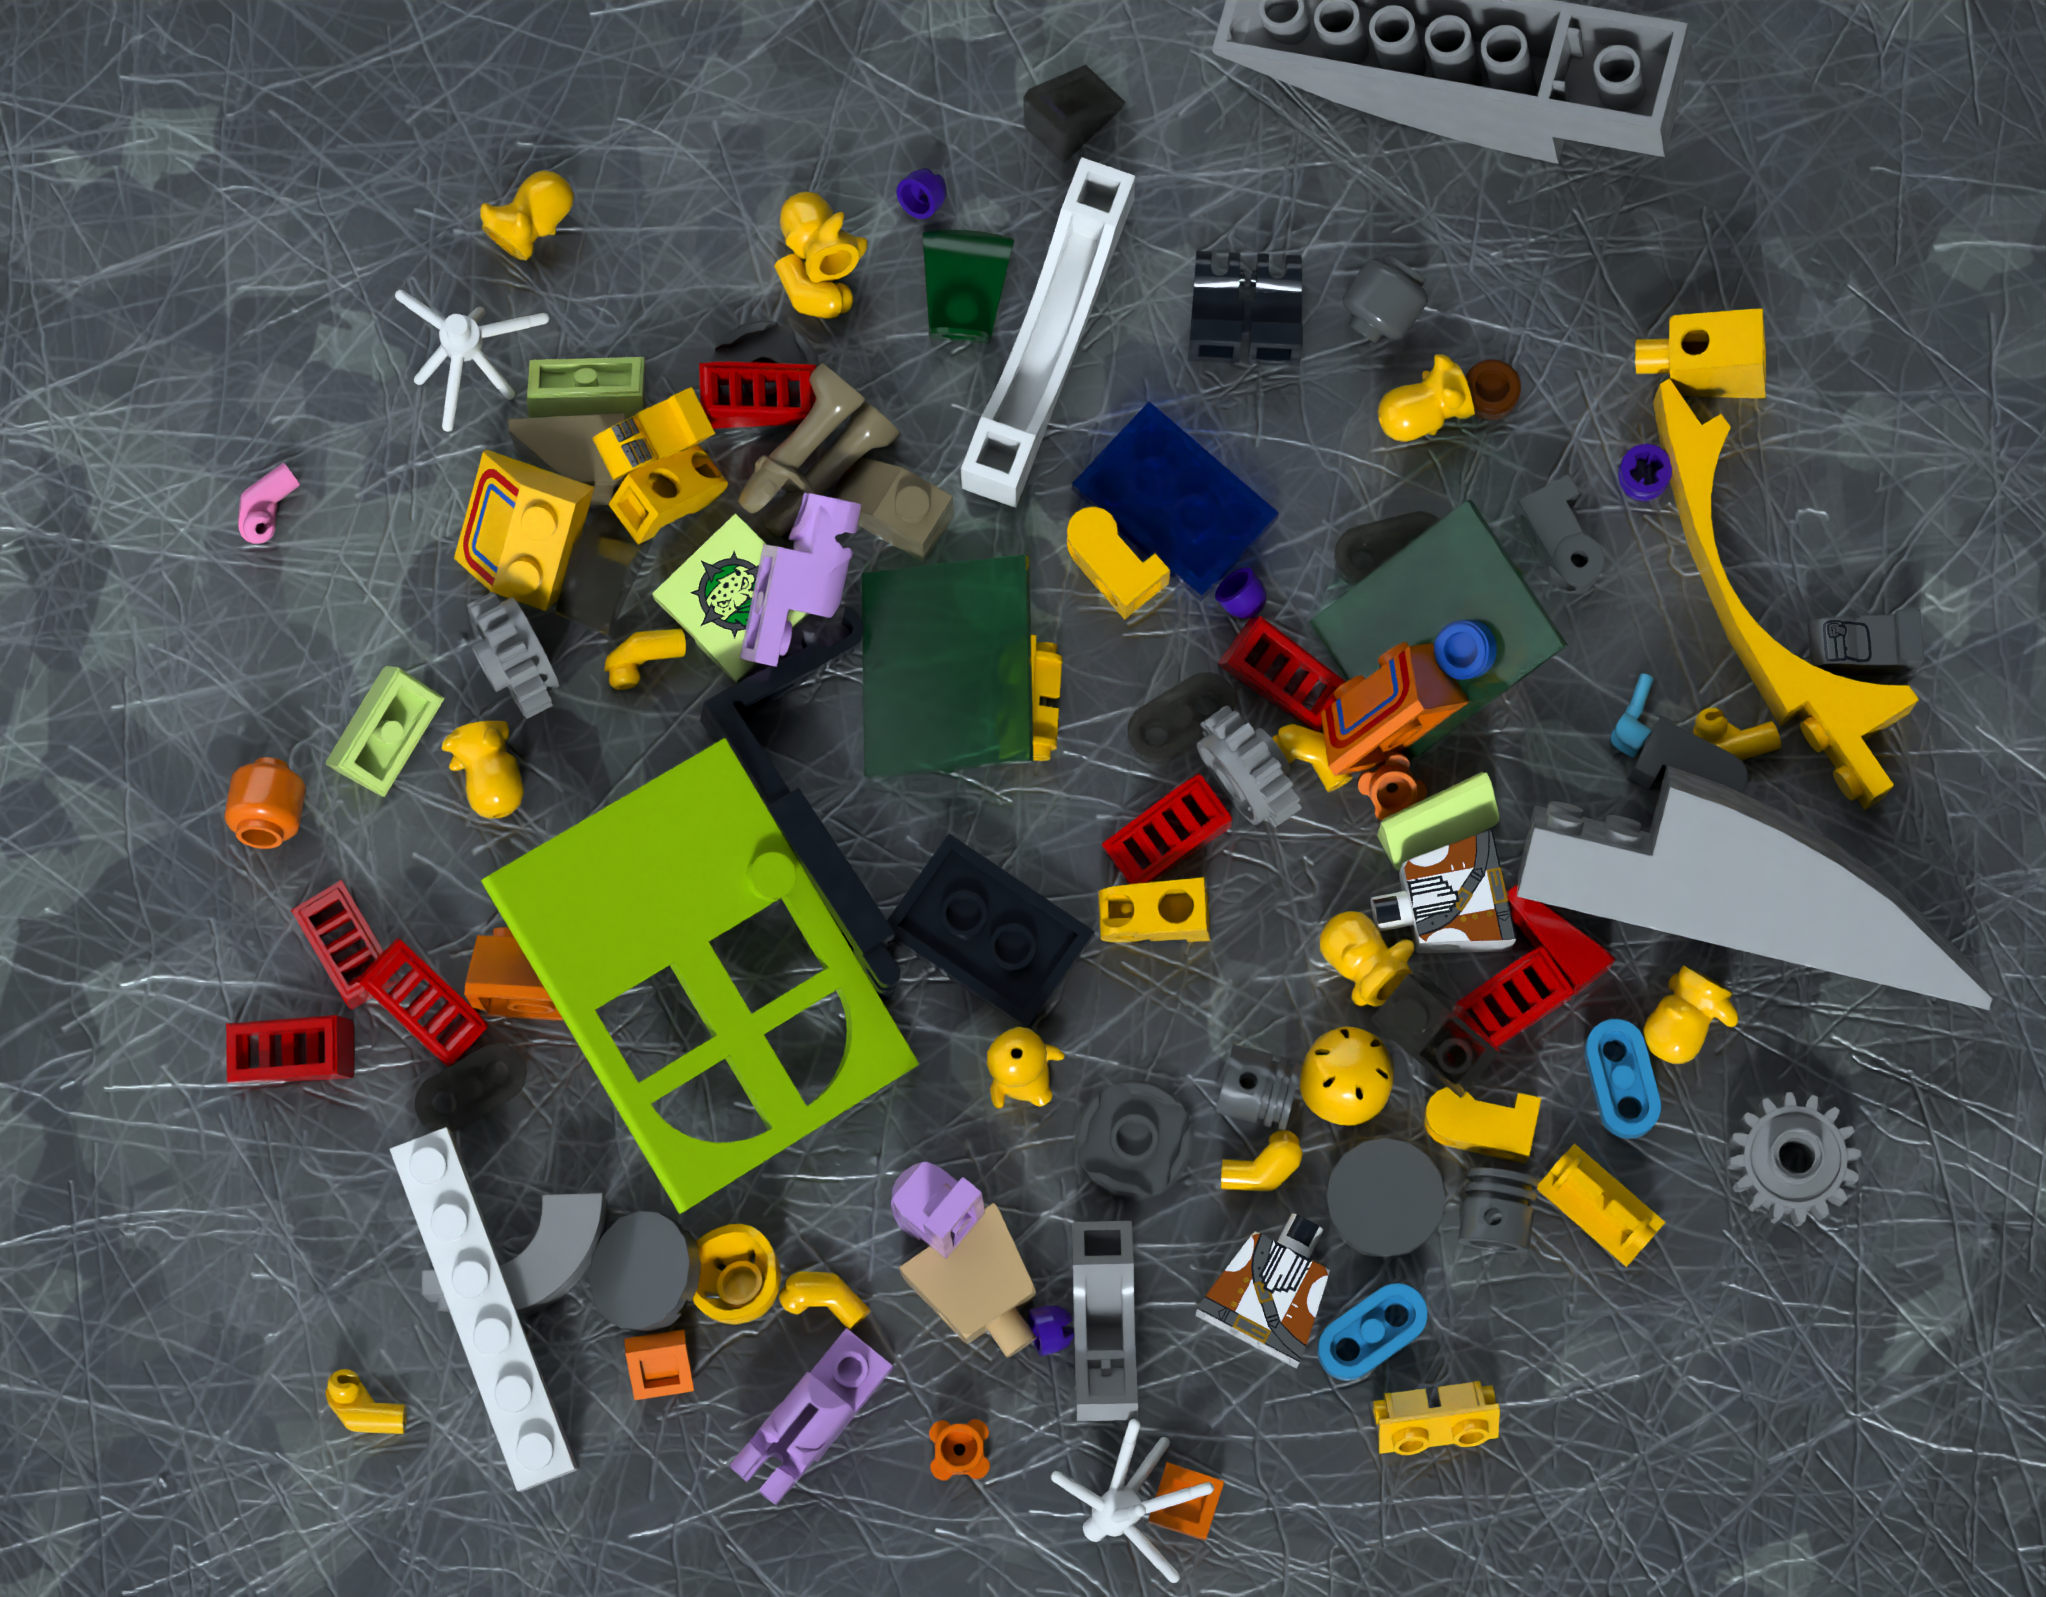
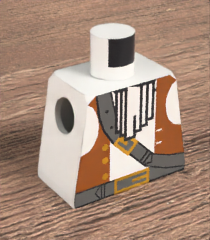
M1493 830L1476 834L1402 863L1399 872L1402 891L1371 897L1373 919L1379 931L1410 926L1414 948L1417 953L1503 952L1511 950L1516 941Z
M1292 1213L1277 1242L1254 1231L1202 1299L1195 1316L1297 1369L1304 1355L1330 1272L1326 1267L1309 1259L1324 1230L1312 1221Z

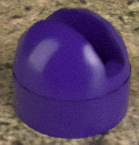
M922 168L907 175L898 184L896 194L900 205L908 214L918 219H927L942 206L947 197V187L941 175H935L930 169ZM924 193H926L928 199L922 197Z
M1244 567L1232 572L1220 583L1215 593V599L1232 616L1242 619L1253 618L1264 608L1267 600V591L1263 582L1252 569Z
M1045 1305L1028 1310L1029 1327L1037 1337L1033 1343L1040 1357L1065 1349L1073 1340L1074 1328L1063 1327L1073 1321L1072 1315L1065 1308L1057 1305Z

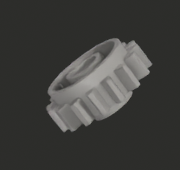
M491 592L468 604V612L482 638L481 641L471 645L494 691L498 692L507 687L526 719L553 706L548 692L558 688L559 682L537 636L516 600L512 597L500 603L497 595Z
M1228 705L1200 724L1204 730L1202 732L1204 738L1197 742L1198 752L1223 793L1248 821L1254 825L1259 824L1263 820L1265 822L1269 821L1275 828L1302 809L1298 803L1300 798L1291 788L1293 783L1285 775L1290 771L1289 763L1274 740L1262 728L1254 731L1250 723L1245 724L1240 714L1236 710L1232 711Z
M1786 1092L1778 1109L1769 1098L1763 1099L1758 1104L1759 1113L1762 1118L1760 1119L1756 1115L1747 1112L1739 1122L1748 1133H1734L1729 1139L1728 1144L1738 1149L1739 1155L1731 1157L1726 1162V1168L1739 1171L1741 1178L1732 1188L1734 1192L1747 1190L1752 1197L1748 1205V1209L1751 1212L1758 1209L1761 1205L1769 1209V1222L1775 1224L1783 1214H1790L1794 1226H1801L1806 1220L1808 1211H1811L1820 1221L1829 1215L1826 1200L1840 1207L1848 1199L1840 1184L1854 1185L1859 1179V1175L1853 1170L1848 1169L1847 1164L1857 1161L1861 1157V1150L1846 1148L1845 1141L1855 1130L1853 1126L1838 1129L1833 1122L1840 1111L1836 1107L1828 1110L1824 1115L1817 1111V1096L1811 1095L1801 1107L1797 1106L1793 1092ZM1781 1147H1796L1805 1155L1807 1168L1804 1173H1792L1782 1166L1779 1159Z

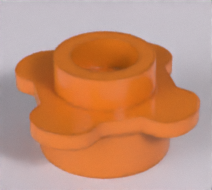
M1395 753L1389 755L1383 766L1373 772L1364 771L1360 774L1357 781L1359 792L1370 797L1375 806L1374 813L1381 821L1424 800L1427 795L1425 784L1422 781L1415 780L1409 770L1410 762L1402 754ZM1388 784H1397V790L1395 792H1388Z
M972 1419L967 1424L950 1425L947 1421L940 1420L932 1425L929 1437L935 1443V1459L930 1464V1470L934 1477L941 1481H946L953 1475H969L975 1480L986 1476L990 1469V1462L984 1456V1441L989 1436V1430L984 1422ZM957 1444H962L966 1449L965 1453L961 1456L954 1453V1447Z

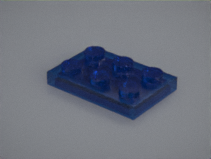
M1150 401L1072 482L1073 492L1091 507L1102 508L1110 513L1117 523L1118 531L1148 557L1156 553L1170 569V576L1200 602L1278 520L1279 516L1278 511Z

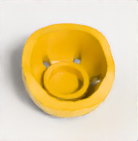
M1339 1027L1330 1030L1313 1043L1305 1056L1299 1079L1301 1095L1311 1111L1326 1121L1345 1126L1364 1124L1375 1118L1388 1101L1394 1082V1061L1384 1042L1364 1029ZM1319 1052L1328 1053L1327 1055H1317ZM1377 1071H1380L1381 1073H1383V1074H1384V1077L1381 1076ZM1328 1079H1331L1333 1083L1329 1087H1324L1323 1084ZM1361 1089L1362 1099L1356 1097V1090Z
M729 1224L711 1230L696 1241L701 1269L698 1289L692 1299L695 1305L711 1319L731 1325L747 1323L763 1316L774 1304L781 1282L779 1259L765 1236L752 1226ZM755 1253V1260L753 1264L751 1263V1256ZM720 1264L726 1266V1268L723 1271H720L718 1269V1266ZM708 1296H716V1297H719V1298H707V1297H708Z

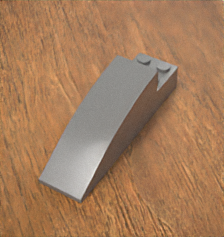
M1226 0L1212 47L1215 55L1330 101L1451 139L1559 164L1565 139L1665 157L1692 55L1688 23L1557 0Z
M1666 766L1650 833L1640 831L1641 823L1622 816L1607 815L1606 821L1602 822L1582 817L1584 810L1568 803L1550 801L1548 808L1534 805L1517 874V897L1986 1010L1990 1009L1992 997L1982 972L1882 875L1830 839L1785 813L1723 784Z

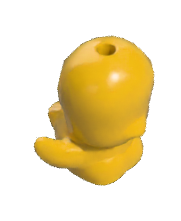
M542 170L533 173L520 185L511 203L502 206H492L486 202L481 204L480 218L483 223V231L514 258L528 260L533 254V243L538 237L555 235L556 226L571 210L574 200L571 185L553 171Z
M805 191L790 196L781 207L779 221L781 231L786 239V245L793 250L796 256L806 259L804 263L806 274L812 282H829L840 279L852 272L859 259L865 254L868 248L867 239L865 237H856L842 230L841 227L845 218L844 213L838 212L833 214L830 205L818 193Z
M1436 354L1434 356L1433 369L1431 372H1422L1423 381L1421 383L1397 387L1383 396L1379 402L1377 414L1382 430L1387 436L1395 441L1402 442L1412 441L1426 434L1433 436L1443 426L1445 419L1451 417L1467 419L1475 414L1466 378L1459 365L1453 362L1450 357Z
M481 721L463 725L447 735L441 747L443 751L453 754L449 764V768L452 771L465 768V790L471 808L478 815L489 819L511 815L521 805L524 795V784L517 760L513 755L506 752L505 742L508 740L510 733L506 721Z
M1346 911L1335 915L1326 923L1320 935V952L1325 960L1341 975L1355 982L1352 990V1001L1355 1005L1360 1007L1366 1004L1371 1006L1385 1005L1398 997L1411 982L1413 972L1407 964L1414 951V943L1411 940H1402L1388 948L1374 922L1361 912Z
M1683 965L1679 972L1673 974L1668 981L1669 990L1674 992V994L1665 996L1659 1002L1657 1008L1647 1018L1643 1027V1037L1648 1050L1658 1058L1672 1064H1684L1695 1058L1704 1044L1710 1023L1715 1017L1728 1027H1734L1738 1023V1012L1730 1002L1733 992L1686 965Z
M1016 1027L998 1036L988 1049L986 1065L993 1078L990 1086L993 1105L996 1108H1003L1005 1095L1016 1100L1028 1101L1039 1107L1046 1105L1052 1099V1091L1049 1085L1048 1060H1063L1065 1054L1053 1045L1044 1044L1040 1036L1029 1028Z

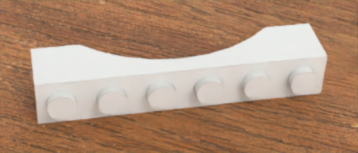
M1081 157L1061 208L1047 257L1024 322L1000 380L979 420L962 464V489L1015 508L1017 507L1132 207L1135 194V175Z
M445 1127L391 1148V1155L516 1490L523 1492L579 1470L561 1420L509 1292L453 1132Z

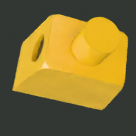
M1763 309L1682 314L1670 317L1669 339H1636V374L1669 373L1670 380L1681 396L1766 398V339Z

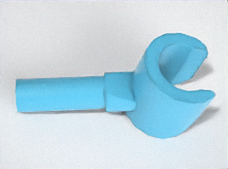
M1640 674L1630 704L1610 736L1612 745L1631 758L1635 757L1652 731L1637 720L1643 712L1654 680L1648 674Z

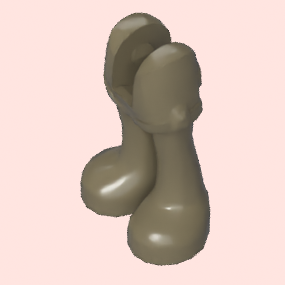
M821 362L812 371L809 378L816 396V401L809 414L796 430L769 456L762 455L756 461L755 471L748 479L738 498L741 507L748 513L753 514L762 509L779 489L783 487L787 492L770 511L765 521V527L777 537L783 536L793 528L802 505L804 493L823 496L831 485L872 448L889 446L901 434L882 413L866 402L861 394ZM850 416L846 429L836 442L805 475L800 473L798 469L812 452L840 423Z

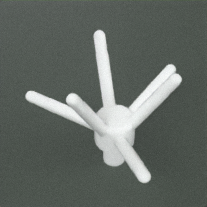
M404 290L396 291L395 297L398 301L440 330L441 345L416 374L414 382L417 385L424 384L447 356L451 358L442 422L444 431L450 432L454 427L464 361L473 359L506 399L512 400L515 397V391L482 352V338L546 324L549 322L548 314L539 313L478 326L477 323L486 313L483 307L475 308L468 316L452 314L445 319Z
M1132 1419L1128 1423L1110 1488L1104 1495L1100 1497L1060 1471H1054L1051 1479L1054 1483L1092 1507V1516L1083 1524V1532L1089 1540L1099 1542L1106 1535L1116 1537L1124 1533L1170 1582L1176 1583L1180 1579L1178 1571L1134 1524L1141 1516L1147 1513L1211 1494L1214 1491V1486L1212 1483L1206 1482L1141 1502L1136 1493L1169 1447L1170 1441L1166 1437L1160 1438L1130 1481L1124 1486L1140 1429L1139 1420Z

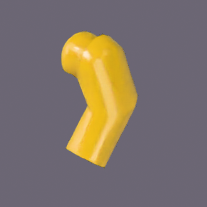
M795 253L779 259L774 264V268L792 306L799 313L832 319L838 317L839 314L847 313L851 309L853 294L846 284L839 282L835 284L828 281L812 282L806 274L802 258L796 256Z
M1717 708L1704 709L1696 716L1693 733L1730 752L1741 761L1781 748L1780 736L1772 721L1740 730L1729 723L1723 716V711Z
M1290 724L1281 727L1278 734L1272 737L1288 763L1293 762L1295 758L1311 763L1327 792L1342 787L1353 778L1351 773L1334 776L1328 767L1323 733L1296 724Z
M1279 1130L1270 1135V1144L1254 1161L1222 1159L1220 1188L1267 1192L1277 1189L1300 1165L1303 1153L1300 1148L1299 1138L1291 1131Z
M798 1271L785 1280V1286L779 1291V1301L786 1311L800 1314L808 1307L827 1306L849 1331L855 1328L871 1312L838 1275L832 1272Z
M339 1369L330 1375L325 1391L328 1405L348 1430L366 1433H405L407 1422L406 1404L375 1403L361 1383L358 1374L352 1370Z

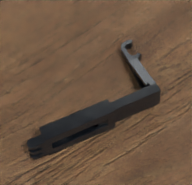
M845 606L842 625L849 629L850 635L830 647H823L815 640V633L804 631L802 650L779 661L777 667L769 666L704 701L700 722L714 743L726 738L880 999L886 1001L893 996L901 974L899 967L889 954V947L892 945V939H894L896 933L799 788L792 792L789 790L744 722L750 716L858 649L864 632L863 622L857 612Z

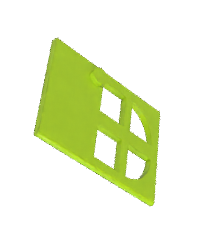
M726 738L480 880L679 1214L919 1065V1062ZM782 899L823 970L751 1013L709 941L777 900ZM670 965L712 1038L638 1082L595 1010ZM834 991H837L846 1017L847 1034L844 1054L835 1075L827 1087L812 1102L806 1105L764 1034ZM723 1059H726L766 1126L767 1131L755 1137L735 1142L703 1141L685 1135L673 1128L656 1112L652 1103Z

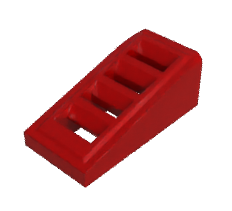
M754 362L699 363L700 404L713 429L800 424L809 414L816 401V396L809 381L816 365ZM789 381H800L801 407H789ZM776 382L777 407L766 406L765 383ZM753 383L754 406H743L742 384ZM718 385H729L730 405H719Z
M1261 616L1250 618L1218 662L1220 667L1307 728L1317 732L1323 727L1321 712L1337 701L1333 693L1337 688L1346 683L1345 680ZM1260 640L1267 646L1253 666H1250L1244 660ZM1278 654H1281L1287 659L1270 681L1264 674ZM1300 667L1307 673L1292 694L1288 695L1283 689ZM1319 680L1326 685V688L1311 709L1308 710L1301 704Z
M1197 773L1103 842L1101 846L1128 884L1150 883L1229 830L1232 825V817L1203 776ZM1192 799L1195 800L1209 820L1202 827L1185 805ZM1171 813L1176 815L1190 835L1183 841L1180 840L1165 819ZM1152 826H1154L1170 849L1163 856L1145 833ZM1133 839L1151 863L1144 870L1141 869L1125 846V844Z
M340 880L293 908L291 912L345 1004L352 1011L373 997L356 981L360 976L347 982L344 974L372 957L376 960L384 952V949L345 884ZM340 900L345 910L315 927L310 918ZM352 920L356 927L355 929L325 945L322 940L323 936ZM364 940L367 945L365 948L338 964L335 962L332 956L357 941ZM397 971L381 988L387 990L401 980Z
M1517 885L1507 891L1512 921L1534 949L1539 945L1546 949L1572 987L1574 995H1577L1612 967L1616 958L1608 950L1542 902L1517 897Z
M398 937L356 980L437 1060L447 1067L451 1066L489 1025ZM406 962L412 969L387 993L381 987ZM424 980L428 986L406 1009L399 1004ZM442 997L446 1003L424 1026L419 1024L417 1021ZM459 1014L460 1017L457 1019V1021L438 1040H436L435 1038Z
M1539 945L1441 1012L1439 1016L1471 1063L1474 1064L1570 1001L1574 991L1546 949ZM1532 969H1534L1550 992V995L1544 999L1541 998L1525 975ZM1512 982L1530 1007L1523 1014L1504 988ZM1490 996H1493L1510 1021L1503 1028L1484 1002ZM1473 1009L1491 1035L1484 1041L1480 1040L1463 1015Z
M339 1015L226 1023L227 1083L353 1078L355 1074L353 1021ZM299 1034H306V1064L300 1065ZM275 1035H281L282 1066H275ZM250 1036H258L259 1068H250ZM324 1036H325V1063H324Z

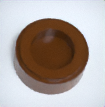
M1496 359L1480 361L1470 368L1465 378L1473 401L1474 415L1484 420H1498L1510 414L1516 407L1521 393V382L1517 372L1509 364Z

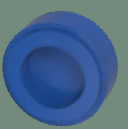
M1466 619L1451 622L1441 629L1435 640L1434 654L1437 664L1445 674L1455 679L1465 680L1479 677L1492 667L1496 659L1497 645L1493 633L1486 625L1477 620Z

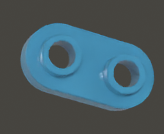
M1622 1019L1605 1020L1594 1027L1584 1045V1058L1602 1123L1612 1134L1626 1139L1638 1138L1652 1129L1661 1113V1100L1646 1043L1640 1030L1632 1023ZM1607 1043H1617L1624 1051L1623 1059L1618 1062L1608 1060L1604 1056L1603 1046ZM1626 1099L1635 1102L1639 1108L1638 1117L1626 1119L1621 1116L1618 1110L1619 1102Z
M1394 1283L1380 1288L1329 1324L1322 1332L1317 1345V1355L1322 1368L1336 1379L1351 1381L1363 1377L1414 1341L1423 1331L1428 1316L1427 1306L1423 1297L1411 1286ZM1390 1306L1403 1308L1407 1315L1406 1323L1399 1327L1391 1326L1385 1319V1310ZM1343 1340L1354 1342L1358 1348L1357 1358L1352 1361L1340 1359L1336 1353V1345Z

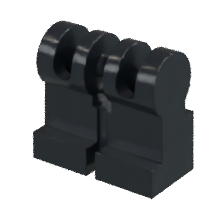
M1196 251L1188 361L1239 363L1242 340H1249L1248 364L1300 366L1303 346L1302 256L1286 254L1284 276L1277 279L1269 273V254L1257 253L1256 270L1252 271L1250 287H1255V300L1246 301L1239 299V286H1245V273L1243 269H1240V252H1229L1227 273L1223 276H1217L1211 269L1212 251Z

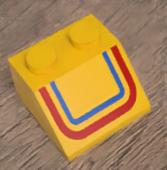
M484 450L454 559L489 591L509 599L513 597L518 602L547 611L565 594L595 487L496 452Z

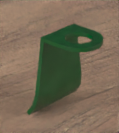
M935 230L923 233L930 339L990 344L1014 239L999 234L971 230Z

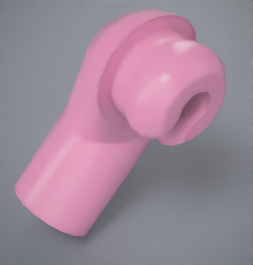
M284 463L273 469L241 494L238 528L241 536L247 542L261 544L273 537L276 529L277 502L300 486L295 476Z

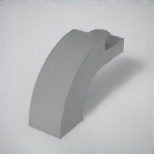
M603 1193L542 1195V1216L535 1237L520 1255L500 1265L520 1319L547 1308L563 1297L574 1287L590 1266L592 1255L604 1233L608 1201ZM435 1270L422 1271V1295L429 1302H437V1310L450 1312Z
M1132 1221L1072 1222L1077 1421L1138 1420Z

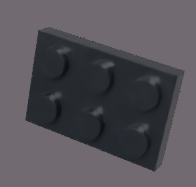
M950 833L887 920L896 933L894 939H892L893 941L1020 1027L1029 1029L1095 936L1094 930Z

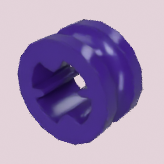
M1645 443L1634 446L1626 452L1619 466L1617 478L1620 488L1627 496L1634 500L1645 502L1656 499L1663 494L1672 476L1669 456L1656 445ZM1645 460L1646 467L1653 463L1659 469L1654 476L1653 484L1644 485V478H1641L1638 483L1631 476L1636 469L1637 461Z

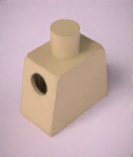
M993 1203L984 1209V1215L947 1259L929 1246L901 1265L899 1269L906 1283L966 1344L989 1331L1006 1358H1009L1037 1338L1018 1311L1036 1298V1290L998 1207Z

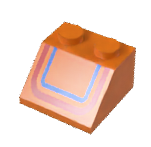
M1402 642L1378 658L1377 662L1381 668L1365 679L1363 675H1358L1334 691L1333 695L1337 701L1321 712L1328 767L1334 776L1383 766L1389 755L1401 753L1470 702L1456 679L1445 674L1437 664L1432 643L1409 646L1407 642Z

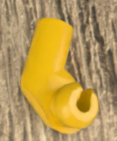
M680 628L633 633L606 657L604 671L609 672L610 686L616 690L635 687L641 678L638 667L647 660L684 657L686 640L683 630Z

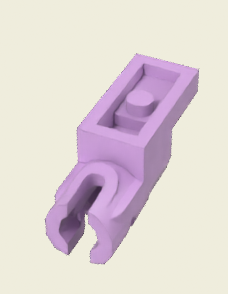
M804 493L801 508L789 535V540L794 541L793 550L763 544L740 659L777 667L779 655L784 656L791 641L792 624L790 621H786L789 609L832 618L840 605L849 561L853 555V551L850 548L842 547L840 543L836 542L835 537L837 534L844 532H857L861 504Z
M929 1162L912 1165L903 1171L892 1188L891 1209L898 1227L910 1237L916 1238L920 1242L925 1241L946 1259L985 1213L982 1192L964 1177L958 1182L942 1168Z
M846 1328L810 1373L806 1372L786 1398L771 1413L729 1467L748 1482L769 1457L777 1458L782 1463V1466H778L759 1489L764 1497L777 1505L811 1464L821 1459L893 1370V1365Z

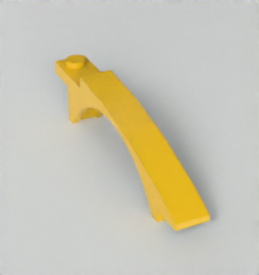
M1669 378L1659 385L1653 400L1660 447L1667 453L1671 462L1672 476L1670 484L1687 545L1725 634L1779 726L1799 714L1803 719L1800 723V728L1807 742L1817 752L1824 750L1835 766L1836 770L1833 771V776L1842 793L1851 801L1857 798L1863 809L1866 810L1884 799L1894 784L1865 741L1908 715L1919 699L1909 685H1879L1860 682L1834 675L1813 666L1792 654L1775 641L1749 614L1730 585L1722 567L1714 540L1711 519V494L1714 472L1720 451L1731 427L1722 414L1701 425Z

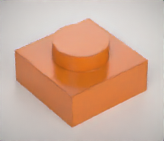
M684 1329L624 1338L625 1355L634 1400L694 1391L693 1373Z
M1167 1462L1156 1497L1206 1482L1213 1484L1214 1491L1211 1494L1151 1512L1148 1522L1206 1541L1224 1481Z

